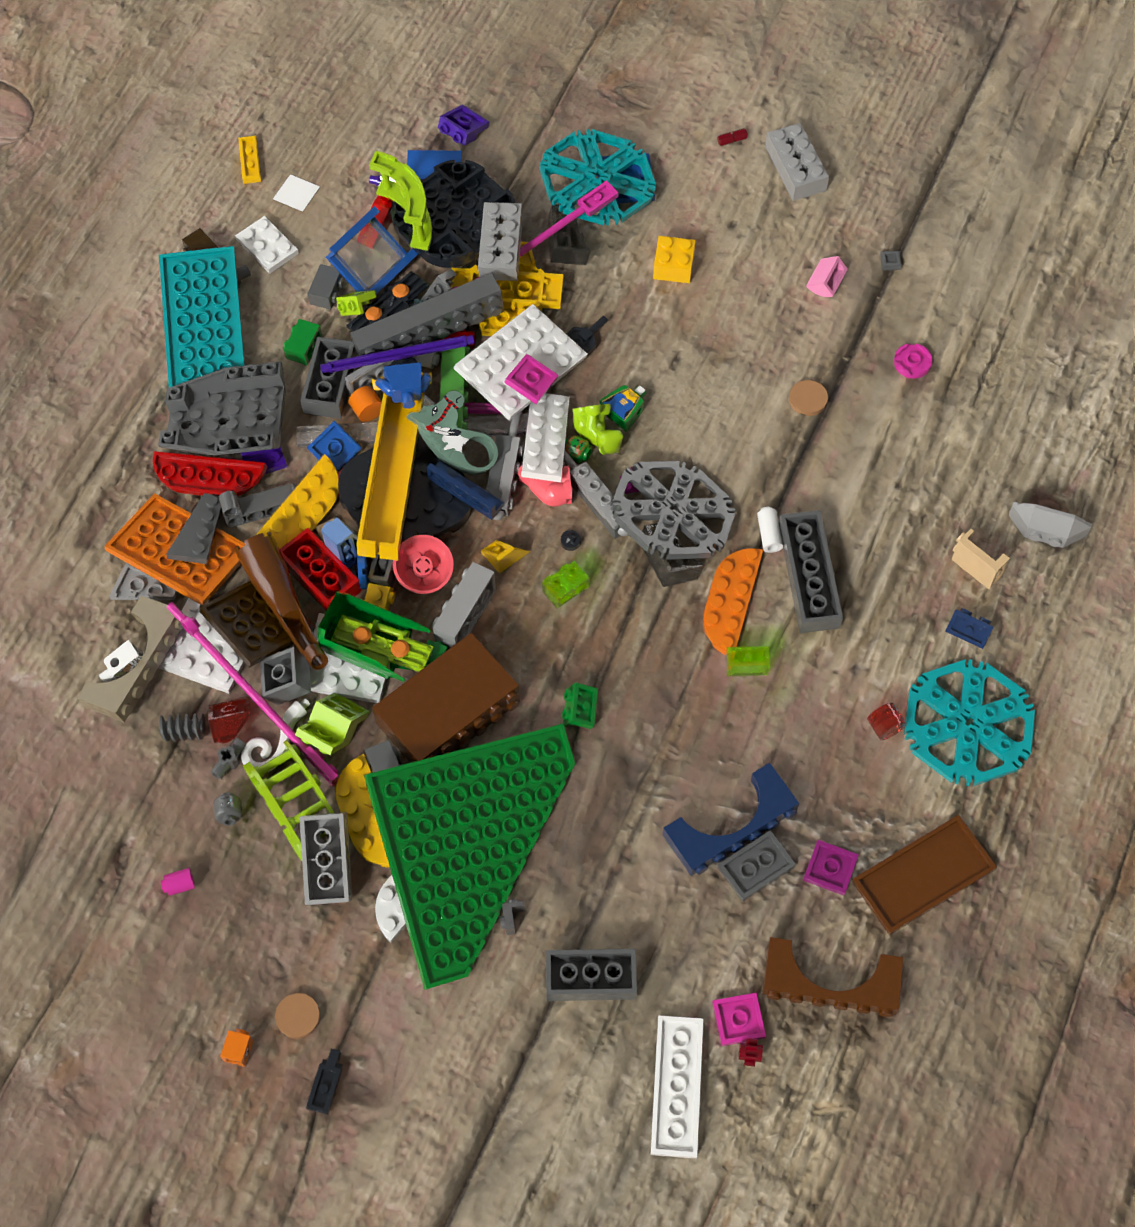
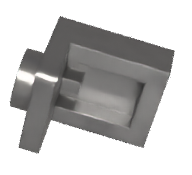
M518 899L509 900L506 904H502L504 915L500 916L501 929H506L507 936L515 934L512 913L525 911L524 901H519Z

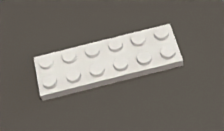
M545 393L537 404L530 403L521 477L561 482L569 407L568 396Z
M658 1015L650 1155L697 1158L703 1019Z

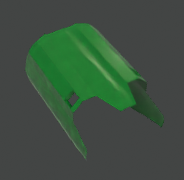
M336 592L318 626V642L320 647L327 654L386 679L391 677L404 682L403 677L394 673L395 668L411 669L390 663L389 670L378 661L362 655L360 651L332 642L331 638L342 615L368 624H372L374 619L384 625L403 631H410L409 638L411 637L412 629L430 633V629L345 592ZM377 631L375 634L392 641L398 640L397 637Z

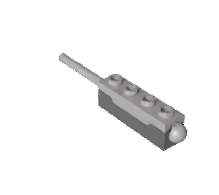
M521 412L512 418L508 436H496L495 444L498 449V457L495 464L490 468L486 488L487 492L504 502L502 509L493 518L496 521L501 520L504 516H508L509 509L512 510L514 505V498L511 497L512 492H516L517 489L515 475L518 474V468L521 465L518 463V459L523 456L524 450L520 437H516Z
M564 450L563 460L571 469V486L614 539L619 536H628L629 534L613 518L616 511H612V506H610L614 497L613 494L586 462L578 466Z

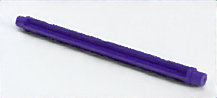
M463 335L329 361L326 364H321L320 368L322 373H332L467 347V345L474 344V339L472 335Z

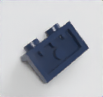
M961 608L960 611L955 610L945 632L983 649L994 628L990 625L992 621L981 616L979 620L971 617L972 612Z

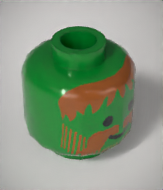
M573 435L570 439H565L564 450L575 463L581 464L589 459L592 448L588 440Z

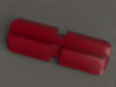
M745 128L732 131V134L729 132L717 136V141L720 146L733 143V141L737 142L747 139L748 133Z

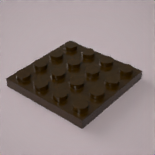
M251 581L200 606L199 612L249 668L294 644ZM305 616V618H306V620H307V622H308V624H309V626H310L312 632L314 633V630H315L316 627H315L314 624Z

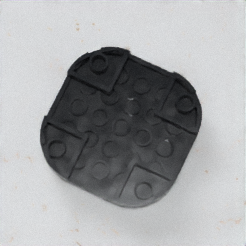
M449 160L434 166V173L421 181L432 224V238L428 251L412 248L426 262L443 268L463 266L479 257L484 202L515 203L512 193L508 189L504 190L485 173V168L480 164L470 160H465V163H455V160ZM392 201L390 213L394 229L410 246L413 236V225L404 222L405 209L395 201Z
M421 434L418 436L401 543L416 535H430L437 538L449 531L454 533L467 522L472 508L428 479V465L431 463L436 466L439 461H442L428 447ZM374 447L352 458L343 467L338 479L340 503L343 509L348 511L358 527H360Z

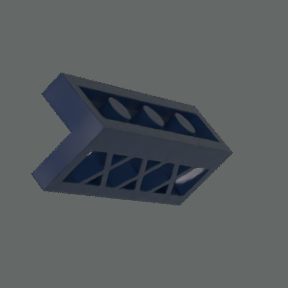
M439 461L436 466L431 463L428 465L427 474L430 481L489 519L493 520L504 506L503 501Z

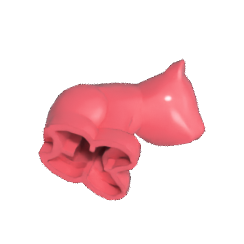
M522 465L518 468V480L521 483H525L543 503L552 507L572 504L569 466L562 468L561 482L521 477Z

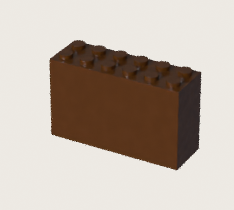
M470 633L374 705L372 710L376 724L405 758L412 763L451 753L468 746L470 740L476 735H482L489 725L499 722L507 711H513L517 708L520 702L519 685L475 636Z

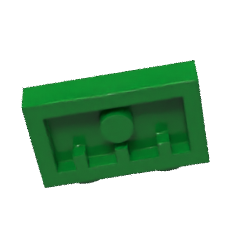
M575 682L565 690V708L562 712L564 727H569L572 724L587 729L594 727L598 688Z

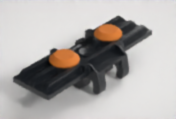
M410 271L394 286L390 285L386 288L384 293L374 302L363 307L364 313L346 325L347 328L353 332L410 308L409 303L430 285Z

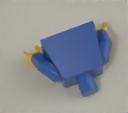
M421 362L384 366V379L383 376L377 380L372 379L373 389L382 390L387 396H391L393 402H402L403 407L409 409L415 406L414 401L420 400L421 393L425 392L429 384L432 383V372L429 374L421 372Z

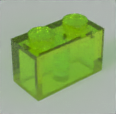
M769 646L727 647L725 657L727 676L768 675L770 668Z

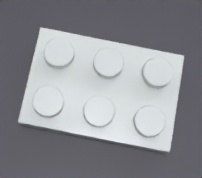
M265 216L235 235L236 240L269 274L299 254L298 249Z

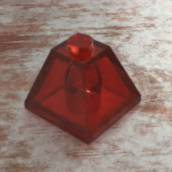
M250 696L209 705L208 722L214 743L224 744L236 738L251 715Z

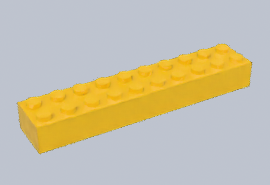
M425 392L421 393L420 400L414 401L415 406L409 409L404 408L402 402H393L391 396L383 393L357 539V556L376 558V555H380L381 559L398 561L419 436L417 425L408 420L406 416L411 412H419L424 405Z

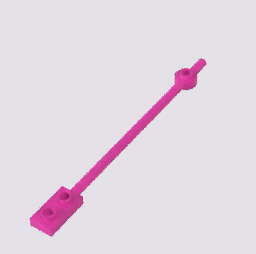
M606 180L578 200L579 208L521 247L520 257L583 213L590 217L618 197L616 189Z
M171 602L167 609L176 617L188 634L194 637L333 787L338 781V770L331 763L328 765L323 760L325 757L317 748L313 750L311 746L308 747L301 738L295 735L290 726L200 632L198 621L194 617L189 618L185 616Z

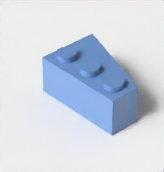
M337 517L333 521L327 522L321 529L326 547L348 569L352 568L357 564L358 533Z

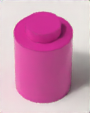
M186 868L164 875V880H161L163 892H168L169 896L195 889L191 869Z

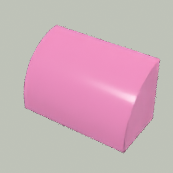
M839 256L823 258L817 265L806 287L819 296L833 297L848 268Z

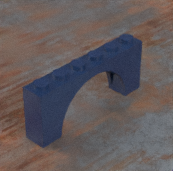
M770 763L752 773L751 782L757 793L758 809L753 819L741 830L728 835H708L689 826L682 817L663 828L662 835L690 876L696 873L698 875L704 873L710 864L714 862L716 864L720 863L726 858V854L731 851L734 853L739 851L747 841H755L762 835L763 831L767 829L769 831L773 830L780 824L779 821L784 818L788 820L797 814L799 802Z

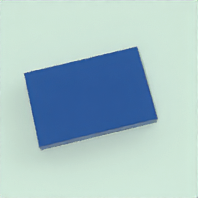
M408 150L407 165L417 174L420 181L434 173L433 167L449 160H455V163L462 162V151Z

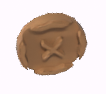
M804 380L795 384L789 396V402L793 410L799 414H805V416H814L821 413L825 409L828 400L826 389L820 383L811 380Z
M295 993L288 995L281 1000L276 1008V1025L289 1038L301 1039L308 1037L319 1025V1007L314 999L306 994Z

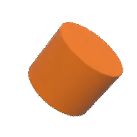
M363 386L354 391L349 397L348 403L360 421L369 422L380 415L382 400L372 386Z

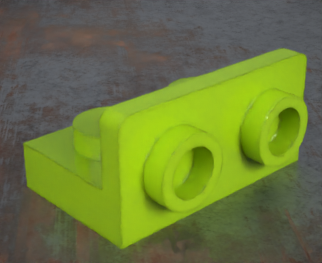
M375 290L352 292L336 297L337 308L341 316L363 314L362 305L369 304L370 299L376 298Z

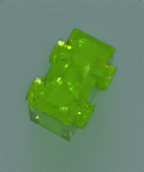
M575 561L563 565L557 573L547 576L542 582V592L557 609L589 587V577Z

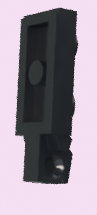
M331 1048L328 1060L323 1059L322 1063L319 1064L306 1105L307 1110L329 1115L342 1074L343 1064L339 1063L342 1053L339 1050Z

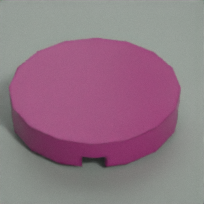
M905 344L896 351L894 366L899 374L907 378H921L931 369L932 355L926 347L920 344Z

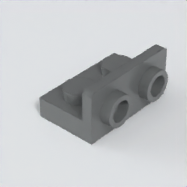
M451 269L438 275L421 300L424 302L450 291L456 273Z

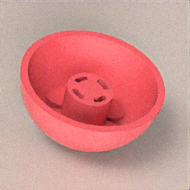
M416 535L406 539L400 545L398 561L393 560V570L398 582L405 589L416 594H430L443 588L449 581L454 566L452 554L446 544L430 535Z

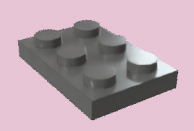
M770 830L719 863L717 868L743 902L795 868L796 864Z

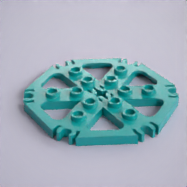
M587 129L586 135H582L581 131L578 130L577 136L574 131L545 151L539 167L549 201H552L553 206L560 203L559 211H563V214L566 215L576 210L574 206L580 198L606 180L618 193L637 199V203L626 211H621L616 199L600 209L597 215L589 217L586 213H583L578 217L603 226L604 223L609 226L610 219H613L616 224L619 223V219L623 223L651 203L656 182L645 152L642 154L643 149L634 150L636 143L594 129L591 131ZM597 143L611 145L619 148V150L603 161ZM570 146H575L579 150L582 162L558 154ZM635 164L641 168L644 181L620 173ZM557 174L574 179L575 181L562 190L555 191L550 176Z
M965 659L922 673L917 679V682L922 685L921 687L912 684L908 692L903 735L908 733L904 738L905 741L909 739L915 741L914 744L909 746V750H913L912 754L949 782H953V775H955V784L958 785L960 778H965L967 781L966 786H969L973 778V786L1017 772L1023 765L1018 758H1022L1025 761L1028 760L1032 749L1035 709L1030 711L1034 705H1026L1023 702L1029 698V695L1025 694L1026 690L987 662L985 670H983V661H980L978 668L972 666L971 659L966 667ZM954 672H960L963 675L960 701L937 685L936 679ZM986 678H994L1010 690L1009 697L982 706ZM921 700L943 716L944 719L923 726L917 725L915 722L917 702ZM1022 717L1025 721L1023 741L1015 742L994 725ZM971 718L973 720L972 724L966 725V720ZM956 739L954 764L951 766L945 765L928 750L929 747ZM978 743L1004 761V764L984 772L979 771L976 767Z

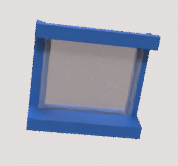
M375 206L329 248L331 252L326 258L357 292L375 290V294H377L418 254L414 249L406 252L375 218L380 212Z

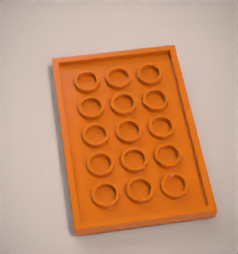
M154 493L105 545V551L200 605H204L240 566L241 563L234 548L239 546L241 549L245 546V543L217 528L207 564L167 559V552L191 513Z

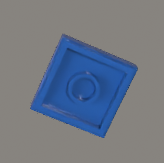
M333 421L307 449L318 460L325 454L332 461L338 473L362 450V447L337 422Z

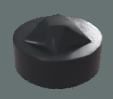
M568 530L561 535V546L565 550L574 551L579 548L581 538L576 531Z

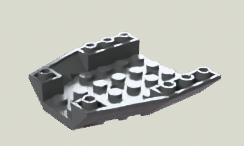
M282 362L224 368L167 388L165 403L170 416L167 430L160 431L158 446L214 456L280 448L286 396Z

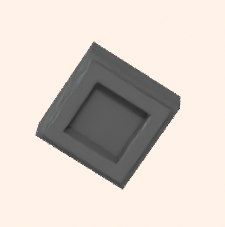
M881 251L882 270H901L899 251Z

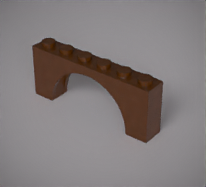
M770 937L767 947L762 995H767V998L773 1000H780L781 997L787 998L793 1003L807 1001L812 1002V1005L824 1007L826 1004L833 1005L838 1010L852 1008L856 1009L859 1013L868 1014L872 1011L878 1012L883 1017H892L899 1010L903 957L881 954L874 974L864 984L851 990L832 991L815 985L802 974L793 957L792 940Z

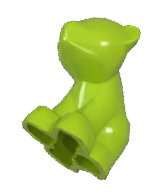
M610 404L572 409L574 428L582 438L597 446L602 455L620 452L623 439L621 431L605 430V415L610 413Z

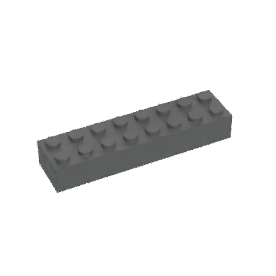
M490 273L353 331L350 334L358 356L391 350L392 348L398 349L444 339L457 331H463L471 325L479 324L492 316H498L504 312L501 289L493 274Z

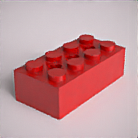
M306 528L280 548L289 573L326 611L336 592H345L356 596L362 591L359 579L309 528Z

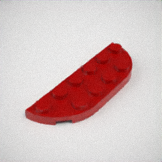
M158 451L153 453V467L161 482L169 489L183 494L203 496L205 493L220 496V494L226 491H234L239 496L254 488L260 482L267 469L266 463Z

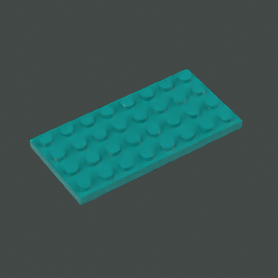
M234 246L159 254L169 388L224 368L245 366Z

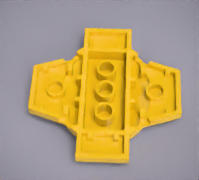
M521 241V247H523L528 242ZM532 250L521 256L519 259L518 281L496 280L501 289L504 312L479 323L482 336L494 335L532 304L541 312L542 308L561 309L564 275L544 273L541 268H536ZM475 264L470 269L452 268L456 276L452 281L453 285L451 288L459 287L478 278V266Z

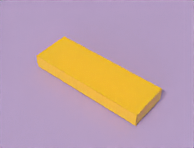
M256 135L239 137L243 184L261 182Z

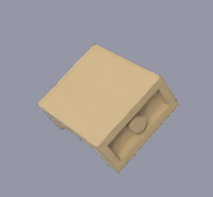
M970 529L967 533L963 532L957 538L956 542L958 543L953 548L952 560L986 588L990 589L1002 577L1010 558L1003 553L995 561L971 542L974 530Z

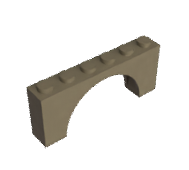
M144 596L139 598L131 614L139 623L146 626L148 633L146 650L138 664L124 676L105 683L87 681L77 697L87 709L125 723L139 698L142 697L147 685L153 679L158 667L164 661L169 649L175 643L180 631L183 629L181 623L167 609V604Z

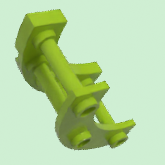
M375 151L369 164L370 170L380 172L382 177L376 194L395 201L405 209L404 222L413 225L410 247L428 251L432 238V224L427 210L425 191L419 177L406 163L403 164L397 161L396 157Z
M285 740L283 743L287 748L286 752L260 767H253L248 762L243 765V768L259 794L263 796L268 808L280 826L285 825L286 828L283 832L296 855L302 861L301 838L299 839L293 830L300 823L299 817L314 815L324 808L328 814L334 813L319 788L321 785L320 780L316 774H310L299 756L301 754L295 744L291 746ZM290 758L294 760L295 763L269 779L265 778L262 780L263 774ZM301 770L307 781L284 795L274 798L270 792L272 786ZM313 788L320 801L292 818L290 816L286 818L281 810L284 807L283 805ZM326 831L320 835L321 838L327 835Z

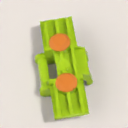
M345 615L341 616L331 638L332 642L360 651L362 655L378 661L389 670L390 663H394L420 672L426 667L434 648L433 646L410 639V631L408 630L401 631L384 625L374 619L372 624H368ZM377 631L397 637L398 640L392 641L375 634Z

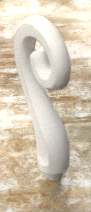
M306 698L300 703L295 701L284 713L282 719L292 730L295 724L307 713L305 709L310 705L309 701ZM280 730L279 745L274 755L264 762H255L251 757V752L255 747H262L263 750L260 755L263 759H266L272 752V746L264 738H252L245 744L246 746L241 752L242 763L245 765L250 762L253 767H260L286 752L287 748L283 742L287 740L291 744V740Z

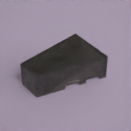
M559 204L551 205L548 216V228L567 216L563 214V211H559ZM576 219L549 237L551 263L587 265L590 249L584 242V236L579 231Z
M657 523L644 525L642 532L645 535L652 536ZM675 535L673 544L676 547L682 548L683 546L678 542L679 538ZM649 547L647 552L643 549L663 587L698 580L705 566L695 558L666 560L667 553L664 558H660V551L655 550L652 555L650 554L651 547Z

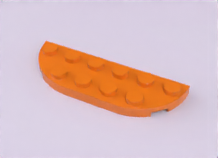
M742 549L727 556L719 564L715 572L703 615L705 635H707L716 650L731 658H734L761 562L762 549Z

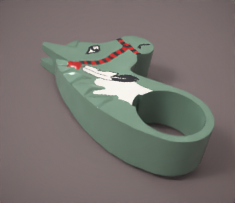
M450 391L439 403L429 406L424 405L419 412H411L406 416L408 420L417 425L423 440L433 453L452 469L468 475H481L495 464L498 457V449L491 437L484 433L460 429L456 426L458 419L457 410L464 404V397L460 392ZM477 441L486 447L489 460L485 467H474L467 462L462 453V446L466 442Z

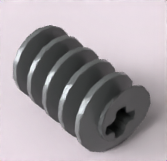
M202 713L201 719H198L197 714H194L192 720H190L188 714L185 715L184 720L181 719L180 714H177L175 721L172 715L168 716L167 721L161 715L159 720L160 734L166 742L170 741L171 738L173 741H177L179 737L182 741H185L187 737L189 740H194L195 737L198 740H202L206 731L204 714Z

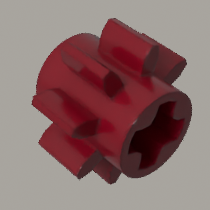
M746 1038V1043L740 1042L738 1060H744V1066L755 1067V1062H762L763 1045H757L758 1039Z

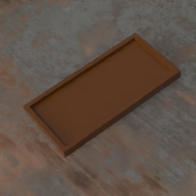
M957 815L852 879V883L884 929L891 935L995 871L997 866L962 818Z

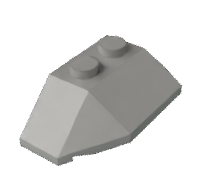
M1013 502L1009 511L1010 518L1023 537L1035 542H1044L1053 547L1064 548L1087 537L1092 527V523L1086 522L1076 515L1036 504Z

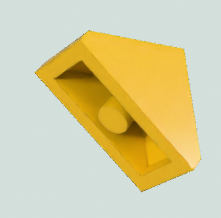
M495 540L481 550L483 556L499 574L531 552Z

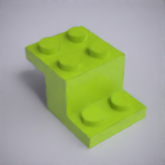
M332 693L316 701L308 723L298 727L295 735L301 738L304 743L312 744L319 748L320 752L331 755L350 744L357 724L367 719L370 711L339 694Z

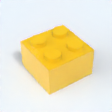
M658 236L653 279L690 284L696 240Z

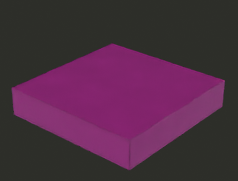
M817 840L803 881L844 896L859 854Z

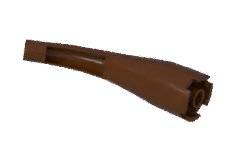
M268 532L266 537H264L263 533L246 539L244 547L240 549L239 546H236L234 550L249 580L273 611L312 669H323L328 663V657L320 647L304 616L286 562L272 533Z

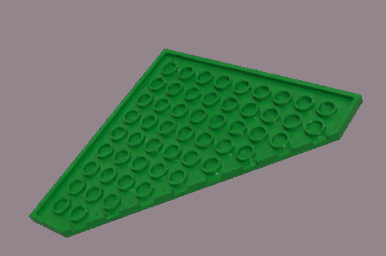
M564 724L364 775L424 990L469 976L472 966L500 914L502 904L506 902L517 876L520 875L527 861V856L531 849H533L540 831L566 783L565 781L569 773L575 766Z

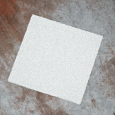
M290 174L273 199L303 212L320 186Z

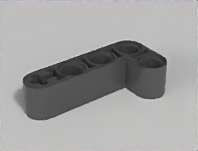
M287 484L239 499L234 491H226L220 494L219 501L227 525L229 527H236L271 517L296 488V485Z

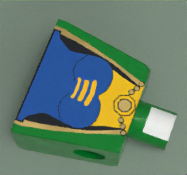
M623 385L600 400V405L610 404V413L606 416L627 432L644 410V400L642 398L646 395V391L641 386L632 391L628 386Z

